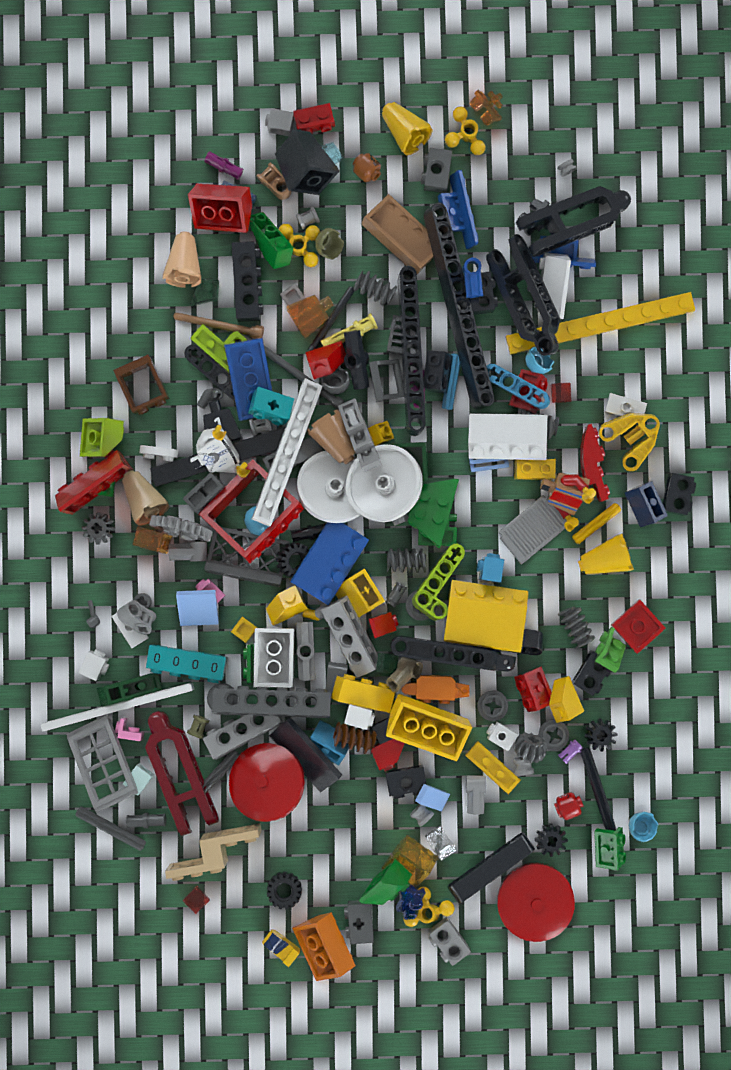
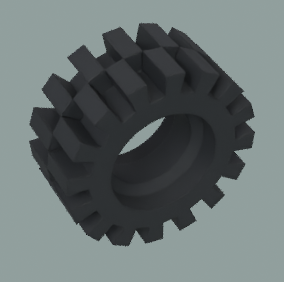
M295 542L285 544L286 547L282 546L280 548L282 552H278L279 558H276V562H279L277 564V568H280L279 571L292 578L310 551L307 546ZM298 553L301 558L300 563L297 567L292 568L289 564V558L292 554Z
M287 871L279 872L268 883L267 897H269V902H272L274 907L278 906L279 909L285 908L286 910L289 907H294L301 898V882L291 872L290 874ZM282 883H286L292 888L291 895L285 898L277 893V887Z

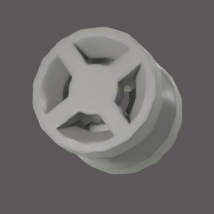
M523 758L513 759V763L516 765V776L534 774V769L529 761H523Z
M421 804L410 814L412 818L418 821L420 827L426 824L434 815L431 810H428L426 806Z

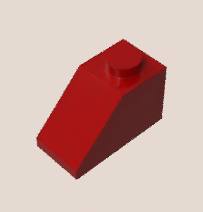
M342 341L305 352L313 379L332 374L344 362L346 355Z
M391 612L369 618L374 638L396 631L395 626L399 625L396 615H391Z
M391 739L385 743L374 745L371 752L379 770L384 769V771H388L395 767L394 764L399 760L404 742Z

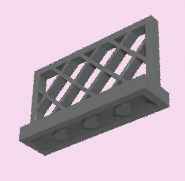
M222 528L230 537V534L235 535L232 537L234 540L239 536L245 537L248 543L242 547L243 549L250 546L259 537V535ZM214 530L208 559L204 568L206 573L281 588L283 573L280 571L279 574L270 572L267 566L276 561V558H279V555L276 556L273 552L272 547L276 544H290V541L275 538L274 543L261 552L262 554L269 549L274 559L265 564L260 556L259 559L263 566L253 569L244 558V562L234 565L230 558L238 552L235 551L227 556L222 547L228 543L224 542L220 545L217 540L218 533ZM221 549L225 558L221 561L212 560L213 553Z

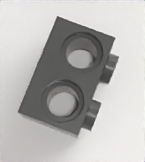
M210 472L183 500L195 513L199 514L223 490L225 485L216 475Z

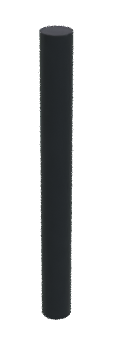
M348 287L309 346V351L319 347L321 340L324 339L355 292L354 288Z

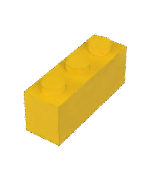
M344 674V677H336L331 698L338 702L390 713L395 692L386 683L379 682L376 685L372 684V680L362 678L361 681L355 680V676Z

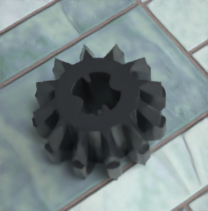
M598 718L597 724L593 720L591 721L592 728L586 726L585 729L590 731V733H585L584 737L590 738L586 743L588 745L593 744V750H596L599 746V750L603 752L604 745L610 750L611 746L609 743H616L612 737L618 736V733L612 732L616 727L614 725L609 726V720L603 723L602 719ZM602 730V732L605 733V736H602L600 739L599 737H597V734H600V731Z
M549 823V829L542 825L544 831L537 830L536 833L540 837L534 838L535 842L539 843L536 848L538 850L542 849L541 853L543 855L548 852L549 856L553 857L554 851L557 855H560L561 853L558 849L565 850L566 847L562 843L568 842V839L563 837L566 835V832L564 830L560 831L561 827L559 825L554 828L553 824ZM550 836H552V837L554 838V839H553L554 843H552V844H550V842H548V841H549L548 837H550Z

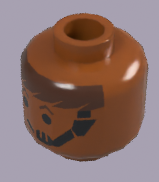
M360 154L355 158L353 172L364 182H370L379 178L381 164L371 154Z

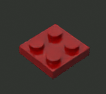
M640 599L611 624L636 654L666 629Z

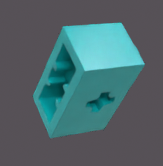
M257 387L253 392L248 414L253 415L256 419L270 420L275 425H285L290 420L294 398Z

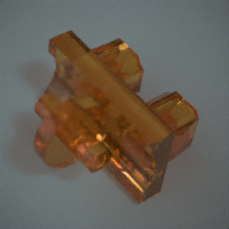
M478 89L474 93L476 96L469 103L476 112L483 106L487 109L480 117L485 125L488 126L494 121L499 122L502 117L494 108V105L498 109L503 106L500 102L503 97L502 94L498 93L495 95L490 91L487 94L490 97V100H488L485 94Z

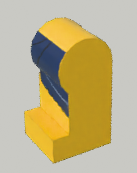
M271 929L262 941L263 945L288 967L300 954L298 946L274 929Z

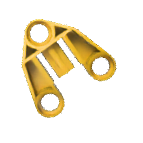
M628 413L607 421L600 426L599 436L606 442L614 440L620 434L622 435L636 423H638V426L624 435L626 441L631 445L643 435H647L624 455L622 464L627 471L637 470L655 446L660 422L655 415ZM647 419H654L656 426L648 429L645 426ZM610 427L613 430V435L606 438L602 435V430ZM629 457H634L637 460L634 467L626 465V460Z

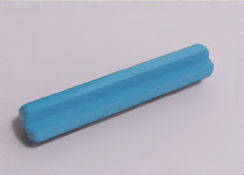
M451 354L453 360L447 394L444 393L442 408L445 410H452L460 369L458 354Z

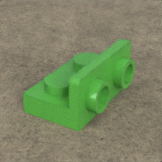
M611 627L608 632L604 631L599 639L601 643L595 651L597 653L595 662L616 673L620 667L626 645L620 640L613 638L615 628Z

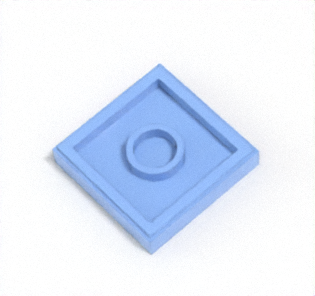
M216 590L177 591L176 598L180 626L219 624Z

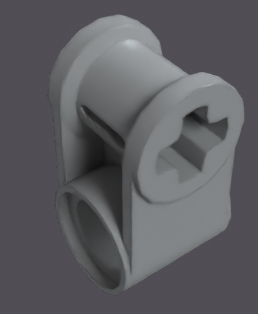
M135 600L128 602L117 611V616L121 622L132 627L140 634L147 635L151 633L152 622L156 619V614Z

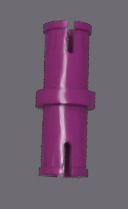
M211 151L205 157L204 162L217 168L219 172L226 173L237 180L242 176L244 169L229 162V159H223Z

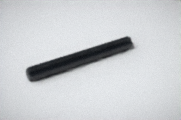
M589 747L582 748L580 754L606 830L616 831L615 822L591 749Z

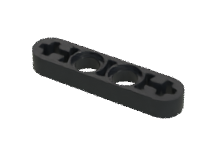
M189 345L186 347L184 352L185 358L229 398L234 400V396H232L233 391L229 387L227 390L224 389L231 382L230 374L198 346ZM198 350L196 354L200 358L204 355L205 358L200 360V362L195 357L189 358V351ZM207 361L213 364V368L209 372H205L202 368L203 363ZM225 374L227 376L226 383H217V376Z

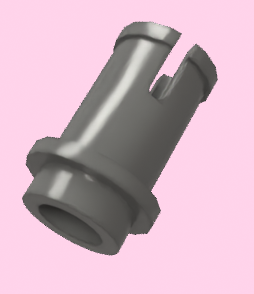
M396 582L389 597L386 596V603L394 608L400 603L398 602L407 587Z

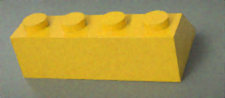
M398 693L390 712L386 736L457 761L472 730V726L467 718Z

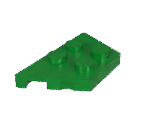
M459 479L423 484L420 496L410 510L407 523L413 528L418 529L420 534L430 539L437 548H441Z

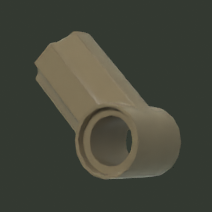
M402 657L398 662L397 670L386 680L387 686L392 691L398 692L411 678L420 677L423 671L422 663Z

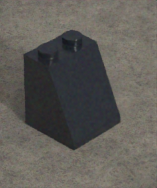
M295 129L275 153L289 191L319 195L340 172L311 132Z

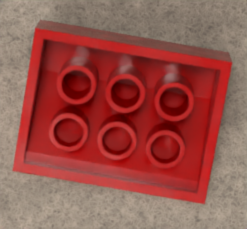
M111 450L100 463L96 461L88 467L90 470L85 474L80 473L73 478L74 482L70 485L65 484L57 490L59 493L55 495L58 510L62 513L73 515L99 496L98 493L107 490L111 483L118 482L124 477L125 473L134 470L119 450Z

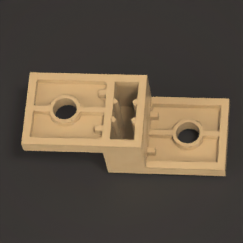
M261 824L203 834L199 840L202 858L169 864L165 870L166 879L172 878V881L183 879V876L186 875L198 877L207 871H210L211 874L221 872L228 862L226 847L237 845L238 841L244 840L245 843L256 841V838H259L262 831Z

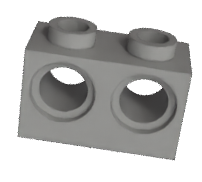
M447 916L429 929L430 936L428 939L434 947L438 946L442 951L440 955L446 963L449 961L453 966L471 953L470 947ZM444 930L448 934L445 938H439L437 936L438 932ZM452 946H456L459 948V951L451 954L449 949Z

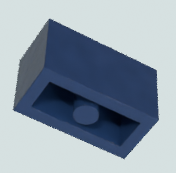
M652 481L625 492L640 527L656 523L668 516Z

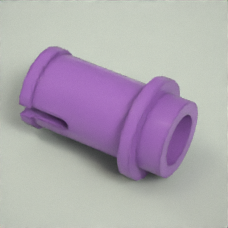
M576 740L570 741L571 744L558 754L566 764L578 752L581 753L583 747Z

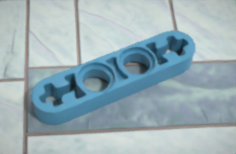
M496 364L487 365L488 374L490 370H495L501 376L499 379L489 374L490 382L538 409H545L550 404L549 395L542 389ZM512 377L514 380L513 384L509 387L504 386V380ZM523 386H528L530 388L529 393L525 396L520 395V389ZM533 394L540 398L543 396L545 399L544 403L540 402L538 404L537 399L532 397Z

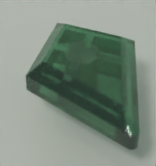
M201 279V283L197 285L189 305L192 307L218 300L220 281Z

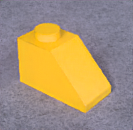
M293 586L278 593L266 610L272 625L275 626L308 610L298 588Z
M570 676L558 678L553 683L549 706L556 723L569 721L584 712Z

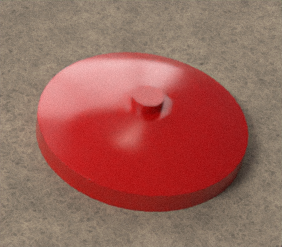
M261 743L249 747L236 759L229 775V792L233 803L242 814L256 821L271 822L284 818L296 808L304 791V772L299 760L290 750L277 744Z
M527 863L513 869L504 878L498 890L497 908L502 922L512 934L526 941L542 942L556 937L568 926L574 913L575 899L571 885L560 871L547 864Z

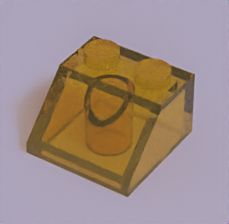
M406 835L394 849L382 869L394 859H397L412 874L408 881L410 883L408 888L414 890L431 873L438 856L422 846L414 838Z

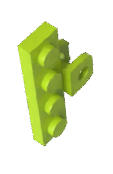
M203 324L190 338L228 372L224 345L235 343L238 339L241 341L247 340L238 331H235L223 342Z

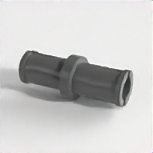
M144 813L143 815H127L126 817L127 828L166 826L167 823L165 813L152 815Z

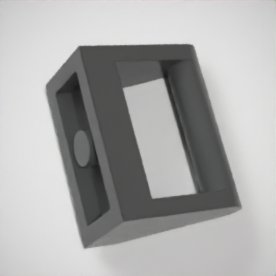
M399 359L369 362L376 402L403 398L404 385ZM393 365L398 393L383 395L378 367Z

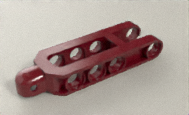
M156 711L152 713L148 718V725L152 734L148 739L145 749L178 832L181 836L192 833L183 801L196 797L206 824L210 826L218 823L219 818L209 791L206 794L204 792L206 786L202 787L204 785V778L185 731L172 726L165 712ZM165 739L173 740L192 790L177 794L172 782L173 777L172 775L170 776L165 764L166 759L162 757L158 746L160 741Z

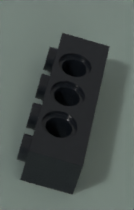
M254 241L233 242L231 244L236 319L238 322L261 321L260 315H264L263 304H259V296H262V285H258V277H261V267L257 266V259L260 258V249L256 247ZM250 259L252 263L250 266L244 267L242 266L243 260ZM246 278L253 279V283L249 286H245L243 281ZM253 297L254 302L251 305H246L244 303L245 298Z

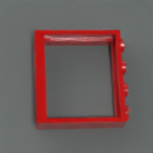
M253 459L245 468V470H250L249 474L244 478L237 474L199 513L202 519L250 564L256 557L259 558L261 556V552L266 547H270L274 543L275 538L280 533L287 530L289 524L294 519H297L299 517L298 514L304 509L301 503L284 489L283 496L291 504L246 550L230 537L214 519L258 474L265 480L267 479L268 473Z

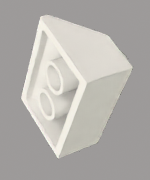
M545 253L539 262V269H542L541 277L560 319H564L571 260L565 254Z
M255 628L254 687L294 686L295 628Z

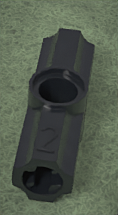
M360 330L344 332L347 348L344 363L351 372L353 389L368 388L370 386L366 366L369 364V355L363 350Z

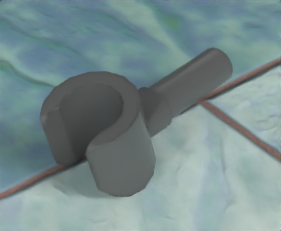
M89 600L87 602L91 617L86 621L90 628H95L100 624V619L94 611L92 600Z

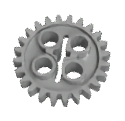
M151 516L149 525L161 530L164 534L174 537L180 536V539L189 541L200 540L208 542L211 540L213 532L203 528L201 524L188 520L182 521L183 518L174 516Z

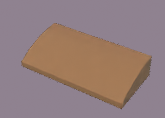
M389 194L364 217L361 225L406 266L413 267L417 274L434 258L427 229Z

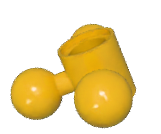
M464 107L455 108L453 118L455 121L461 122L462 126L459 133L449 132L445 136L446 145L454 148L462 139L465 142L472 143L470 149L474 155L483 154L486 146L483 141L476 138L478 124L474 120H467L468 112ZM471 128L474 133L467 134L464 129Z
M282 224L279 227V231L286 239L290 240L292 246L296 242L304 244L301 249L293 248V254L295 256L303 255L304 264L307 267H315L319 259L317 254L307 251V242L309 240H316L320 233L319 228L314 225L309 226L303 237L302 235L294 236L292 226Z
M420 887L416 891V898L423 903V906L419 909L418 913L414 911L407 912L403 920L408 927L416 926L419 920L423 923H431L438 920L440 914L443 916L452 915L455 907L448 900L441 902L439 907L430 904L431 891L427 887ZM427 908L432 911L431 919L426 917L425 912Z

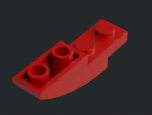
M592 424L585 427L582 436L580 451L581 471L583 478L590 479L589 486L593 485L598 502L608 500V495H610L607 484L604 485L602 477H604L601 466L597 465V463L604 461L605 452L602 445L599 446L598 444L599 434L596 427L593 428Z

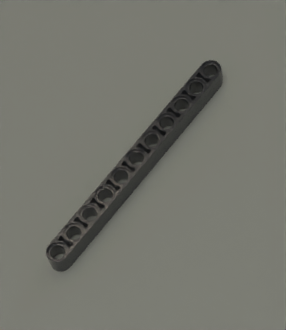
M435 203L424 212V221L469 400L474 409L480 410L493 404L494 394L470 299L466 298L464 275L448 211L444 204Z

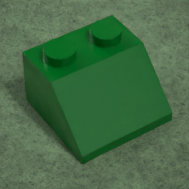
M394 859L373 877L358 901L364 904L384 905L388 900L392 902L398 896L399 891L404 892L409 887L410 883L408 881L412 874L397 859Z

